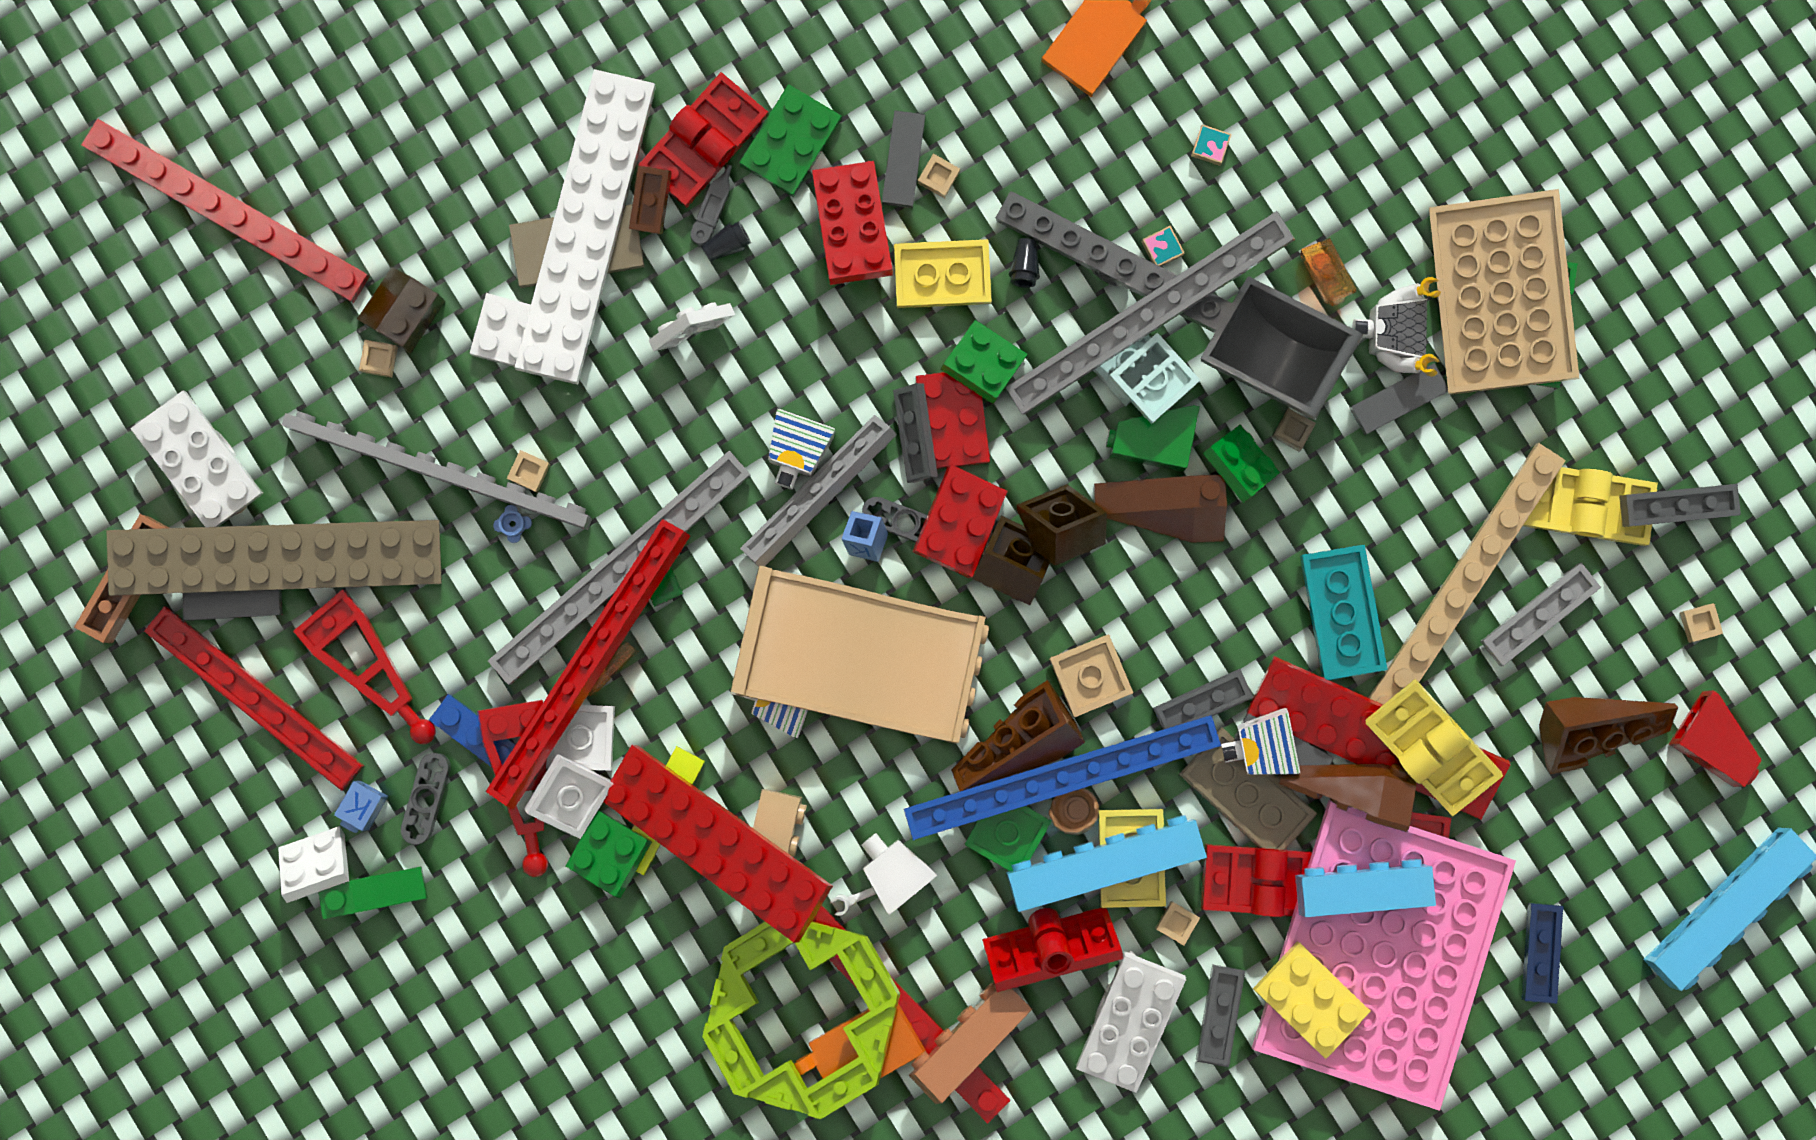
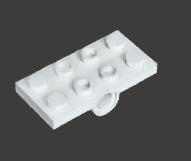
M181 391L130 428L205 527H219L263 495V492L235 457L236 454L231 445L213 428L186 391Z
M1124 952V959L1120 961L1108 992L1104 993L1100 1001L1095 1022L1081 1052L1076 1069L1137 1093L1184 986L1186 976Z

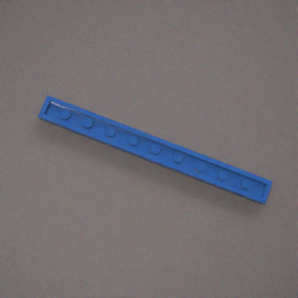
M1212 715L914 805L903 810L912 840H916L1220 747L1221 743Z

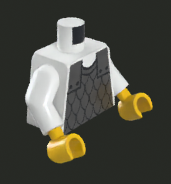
M1427 277L1421 284L1417 283L1394 290L1380 298L1378 305H1375L1370 310V320H1353L1352 328L1362 333L1363 338H1369V353L1376 355L1379 362L1394 372L1419 373L1422 370L1430 377L1438 373L1434 369H1427V365L1430 362L1440 361L1434 355L1426 354L1427 299H1421L1423 295L1432 298L1440 296L1441 291L1436 290L1430 293L1428 290L1431 283L1439 281L1436 278Z

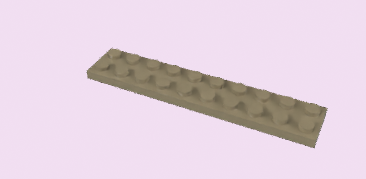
M440 520L106 530L109 595L442 584Z

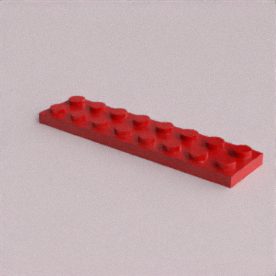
M1273 656L1246 711L1247 715L1250 714L1258 718L1287 708L1292 733L1295 737L1355 764L1401 765L1398 757L1370 729L1365 721L1383 704ZM1480 748L1503 774L1502 778L1461 810L1482 820L1511 764L1509 760ZM1416 782V791L1436 799L1422 783Z
M631 745L610 780L614 785L609 788L603 802L793 943H799L833 885L641 747Z

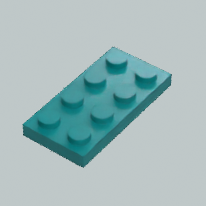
M1365 544L1301 555V565L1322 677L1331 680L1388 670Z

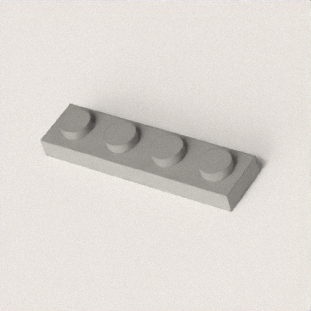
M1578 563L1480 642L1497 664L1504 666L1602 587L1582 563Z

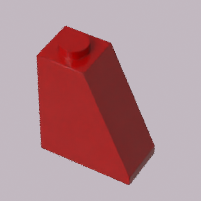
M1714 690L1701 692L1669 742L1670 746L1732 787H1745L1751 784L1759 773L1757 767L1762 761L1721 696Z

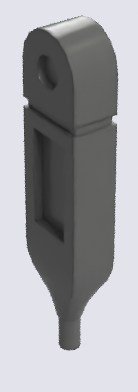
M727 165L724 173L711 183L697 215L696 222L692 227L691 238L697 246L704 245L712 238L714 229L727 202L730 192L729 174L732 169L730 165Z

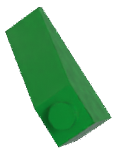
M422 866L349 880L348 882L318 892L323 919L427 898Z

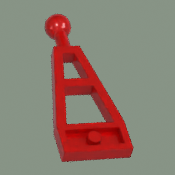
M342 589L293 631L316 658L390 716H394L398 712L411 727L410 736L415 743L424 745L434 739L436 735L434 724L427 719H420L408 705L413 700L411 694L367 615L346 590ZM356 622L378 658L374 664L359 676L324 650ZM383 670L399 695L392 703L367 684Z
M543 700L477 711L482 744L494 776L497 775L502 764L493 741L521 737L543 704ZM547 759L526 791L536 790L546 773ZM517 805L514 810L506 806L516 834H524L527 855L522 862L524 872L531 877L542 876L547 871L548 860L540 852L537 832L544 831V822L534 817L533 822L523 823Z

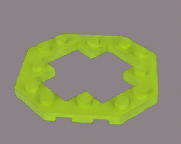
M812 921L800 942L795 943L809 970L817 968L838 955L870 1012L843 1027L859 1057L809 1088L806 1087L792 1060L764 1076L733 1021L735 1017L759 1003L744 974L793 944L783 934L768 923L763 922L724 947L719 977L716 979L710 1002V1014L708 1022L705 1023L702 1037L735 1095L745 1098L750 1097L764 1101L769 1105L787 1110H795L808 1114V1116L822 1119L879 1085L900 992L868 936Z

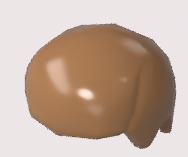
M1085 788L1054 797L1049 809V816L1054 826L1065 834L1080 835L1088 832L1096 823L1099 814V804L1096 797Z

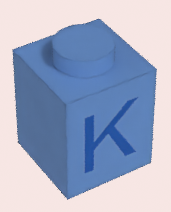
M851 511L842 541L849 555L879 562L888 532L881 517Z
M353 781L334 816L342 820L341 826L354 833H357L358 830H370L389 796L362 781Z

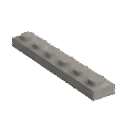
M874 415L740 549L758 567H765L897 434L890 426Z

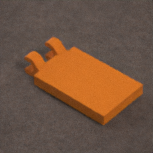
M1084 0L1043 55L1041 62L1092 97L1145 26L1147 19L1141 16V14L1150 4L1151 0H1134L1133 3L1128 0Z
M899 1004L880 1078L914 1060L926 1051ZM869 1008L810 1041L809 1046L812 1052L799 1058L794 1063L800 1076L816 1066L824 1079L857 1059L859 1056L843 1027L870 1012Z

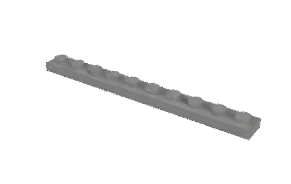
M1277 211L1007 386V391L1021 414L1025 415L1287 246L1295 238Z
M298 411L296 416L285 413L281 424L289 430L585 530L589 529L592 518L585 514L586 508L572 503H568L566 508L556 505V498L539 492L537 497L524 494L526 488L509 482L506 487L494 484L496 478L480 472L477 473L476 477L465 474L466 468L448 462L447 466L444 467L435 464L436 458L421 452H417L416 457L405 454L406 448L391 442H387L386 447L376 444L375 437L362 432H357L356 437L346 434V427L329 421L326 427L315 423L316 417Z
M728 451L488 660L490 665L508 685L513 684L613 596L662 519L687 532L751 476L750 473Z

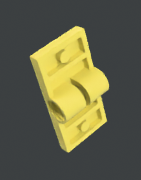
M1561 467L1523 526L1648 546L1650 544L1652 524L1622 527L1619 496L1657 492L1658 483L1613 476L1611 472L1597 469L1577 470Z
M1416 679L1365 720L1370 729L1398 757L1407 773L1417 783H1422L1452 816L1503 777L1500 769Z

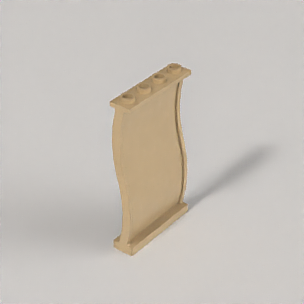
M759 566L730 694L783 704L956 744L959 743L960 737L965 738L967 734L969 719H964L966 707H971L974 701L975 688H972L971 684L973 675L978 676L980 672L982 657L977 655L980 644H985L989 626L984 625L986 618L984 616H974L940 609L846 585Z

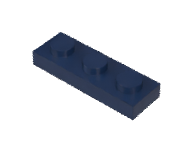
M1528 903L1522 1000L1557 1004L1563 906Z

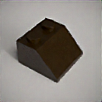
M391 267L357 320L411 354L446 301L438 293L413 277Z
M1068 484L1017 504V512L1035 551L1055 566L1106 544L1107 512Z
M1001 516L972 579L1000 591L1015 600L1031 605L1044 579L1050 561L1035 551L1023 525Z

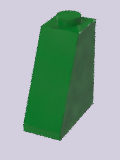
M1191 405L1166 411L1153 424L1144 416L1119 421L1115 426V430L1109 429L1106 447L1111 448L1109 457L1184 472L1188 468L1200 406Z

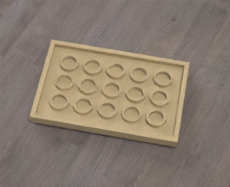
M1559 189L1429 207L1436 279L1439 280L1437 282V289L1441 291L1438 299L1448 394L1579 379Z

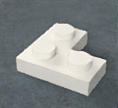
M714 302L701 307L697 311L690 307L677 313L675 321L667 322L658 327L659 333L648 341L653 352L676 347L694 333L719 327L733 317L735 313L730 303L717 306Z

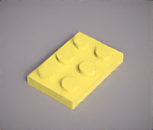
M988 239L894 244L897 308L991 304Z
M1163 809L1099 810V846L1106 844L1105 838L1112 835L1124 833L1125 838L1137 835L1136 829L1143 826L1155 824L1156 829L1164 827ZM1165 870L1100 889L1101 908L1166 906Z
M1298 941L1253 988L1325 1059L1332 1054L1371 1012Z

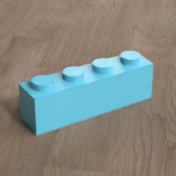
M1421 859L1402 860V866L1389 867V862L1369 863V869L1357 870V865L1337 866V872L1324 873L1323 867L1304 869V875H1295L1299 915L1315 917L1436 906L1432 866L1422 864Z

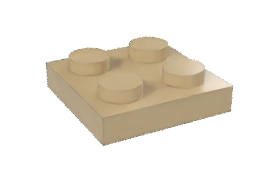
M1109 634L1049 658L1073 718L1133 694Z

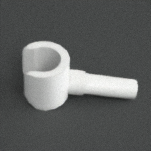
M871 887L848 897L841 894L833 898L830 904L836 900L843 901L845 909L835 913L837 916H842L849 911L852 905L875 895V891Z

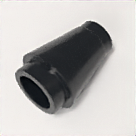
M739 221L734 224L730 222L708 240L707 243L702 245V248L708 259L712 262L746 250L745 246L751 244V240Z
M1023 238L1018 240V246L1016 247L1008 274L1011 278V284L1021 288L1034 287L1036 280L1040 278L1037 242L1033 239Z

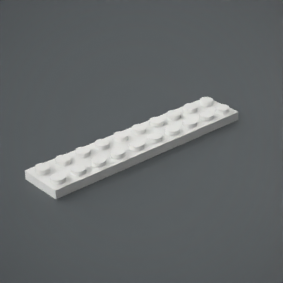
M595 69L593 71L514 368L518 371L577 385L579 383L654 98L655 83Z

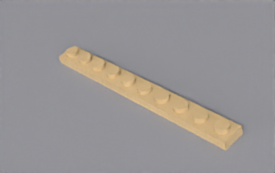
M1540 443L1535 444L1368 698L1384 705L1414 679L1420 682L1566 460Z

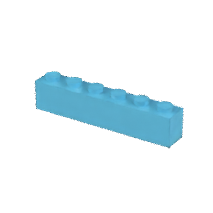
M1186 815L1168 819V826L1156 829L1155 824L1137 828V835L1125 838L1124 833L1106 837V844L1094 847L1093 842H1088L1075 846V853L1063 856L1061 851L1044 855V862L1031 865V861L1026 860L1011 865L1013 871L1006 872L1017 911H1025L1207 858L1196 820H1187Z
M1778 827L1643 960L1670 988L1679 991L1691 988L1699 980L1698 974L1705 967H1711L1716 964L1722 957L1721 952L1728 945L1737 943L1745 934L1743 930L1751 922L1755 923L1762 919L1767 913L1766 908L1774 900H1780L1790 891L1789 885L1796 878H1802L1813 868L1812 863L1816 860V854L1791 828Z

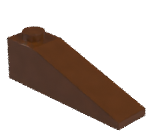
M1196 475L1094 484L1095 504L1107 512V519L1137 526L1190 543L1224 541L1227 499L1226 481L1221 475Z
M1048 680L1020 697L1014 704L1016 709L1004 722L999 719L993 726L995 731L986 741L977 742L951 769L959 791L1052 763L1085 743L1075 720Z
M1582 697L1548 701L1545 703L1539 723L1547 771L1549 774L1577 770L1588 766V759L1603 754L1606 758L1616 754L1615 749L1631 742L1633 745H1638L1667 733L1671 730L1679 707L1675 703Z
M1385 764L1299 765L1300 773L1278 774L1279 784L1314 799H1321L1323 796H1326L1337 805L1336 808L1347 811L1348 808L1353 807L1367 813L1365 819L1404 832L1409 830L1416 781L1400 764H1392V766Z

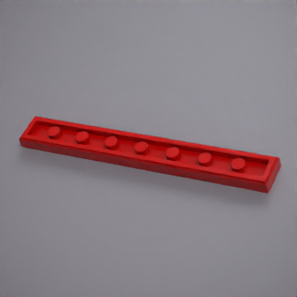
M164 606L144 630L151 638L341 791L348 787L364 767L361 762L170 608Z

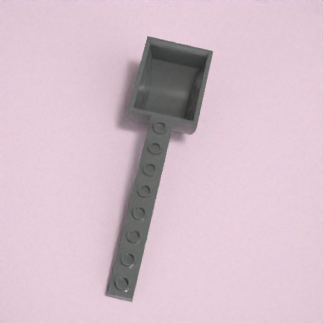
M1010 191L995 217L998 223L1092 270L1093 274L1102 281L1116 287L1122 285L1143 297L1178 276ZM1250 276L1246 278L1233 303L1212 293L1180 314V316L1215 333L1201 356V362L1315 421L1354 350L1359 346L1363 338V334Z

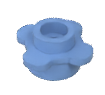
M509 505L505 508V512L501 514L499 519L494 521L493 527L495 531L504 533L509 542L517 543L520 541L524 530L531 527L532 520L530 517L520 514L516 506ZM511 521H515L516 525L514 527L510 526Z

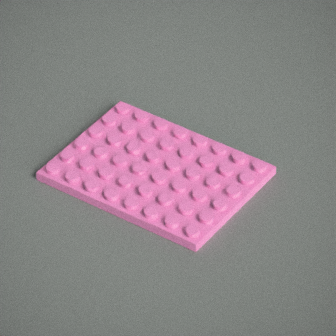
M1328 800L1308 868L1323 867L1324 873L1337 872V866L1357 865V870L1369 869V863L1389 862V867L1402 866V860L1421 859L1422 864L1432 866L1436 906L1304 917L1299 915L1297 900L1279 960L1297 941L1300 942L1371 1012L1332 1054L1325 1059L1266 1002L1252 1049L1440 1111L1516 860L1412 826L1409 827L1408 832L1379 825L1366 820L1367 813L1353 807L1344 811L1336 808L1337 805Z

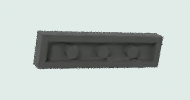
M1738 484L1619 496L1622 527L1741 515Z

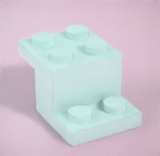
M1158 333L1152 338L1147 335L1093 370L1125 406L1132 402L1151 424L1200 381L1196 374Z

